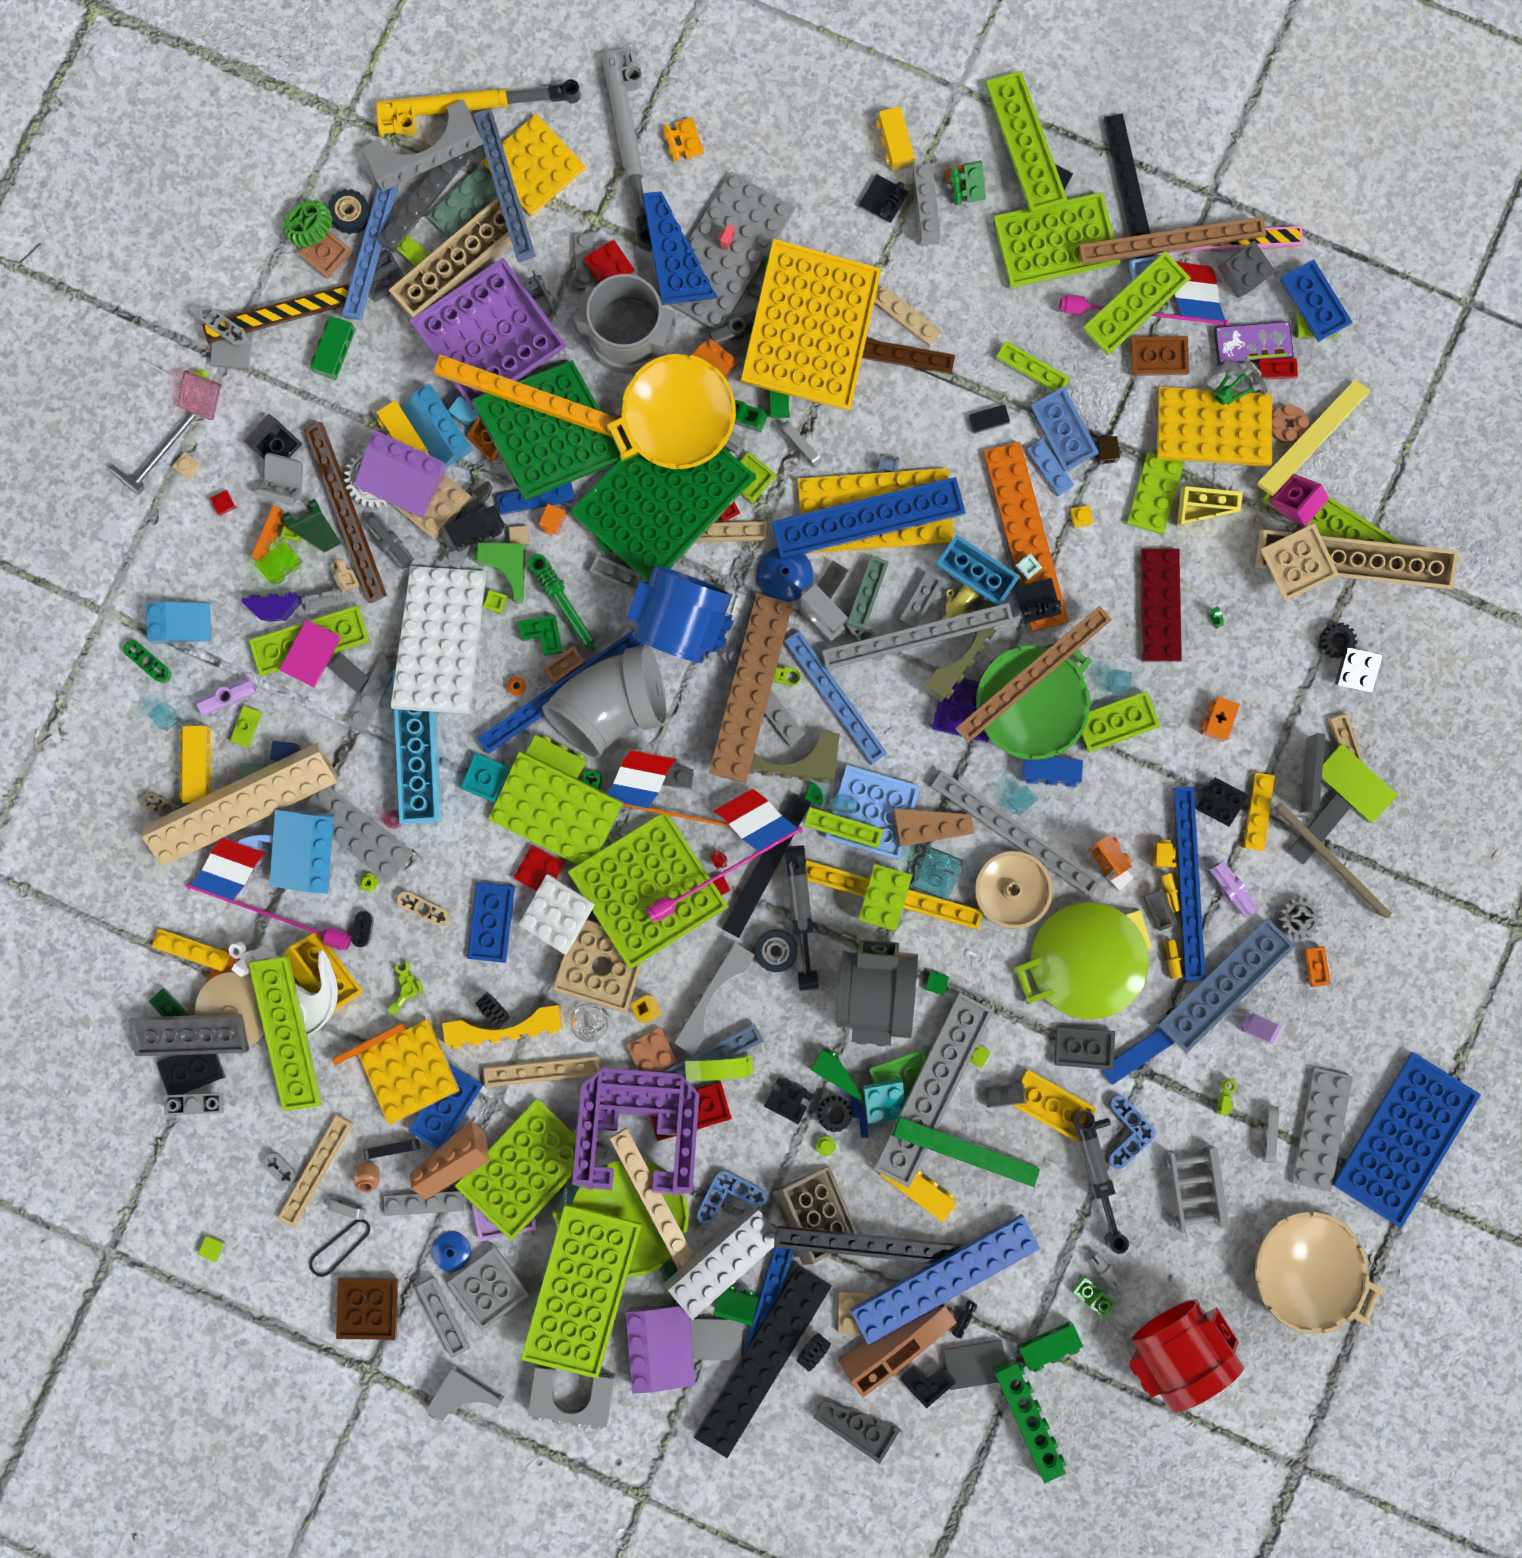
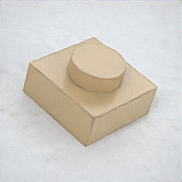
M184 452L172 467L189 480L201 465Z

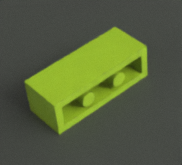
M543 734L540 737L534 736L526 751L527 754L580 779L588 764L584 760L585 756L577 752L574 755L568 752V747L560 743L557 746L551 743L552 739Z

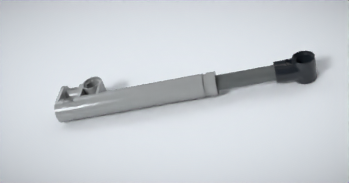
M627 47L605 52L602 55L625 179L630 183L636 214L634 221L638 242L643 250L649 251L652 250L650 240L647 242L642 240L644 237H649L642 197L644 192L641 179L644 175L628 97V91L637 90L642 87L643 78L640 64L637 62L638 49ZM632 76L638 77L635 80L630 79Z

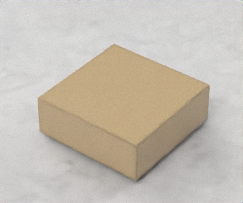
M528 526L509 527L510 543L530 546Z

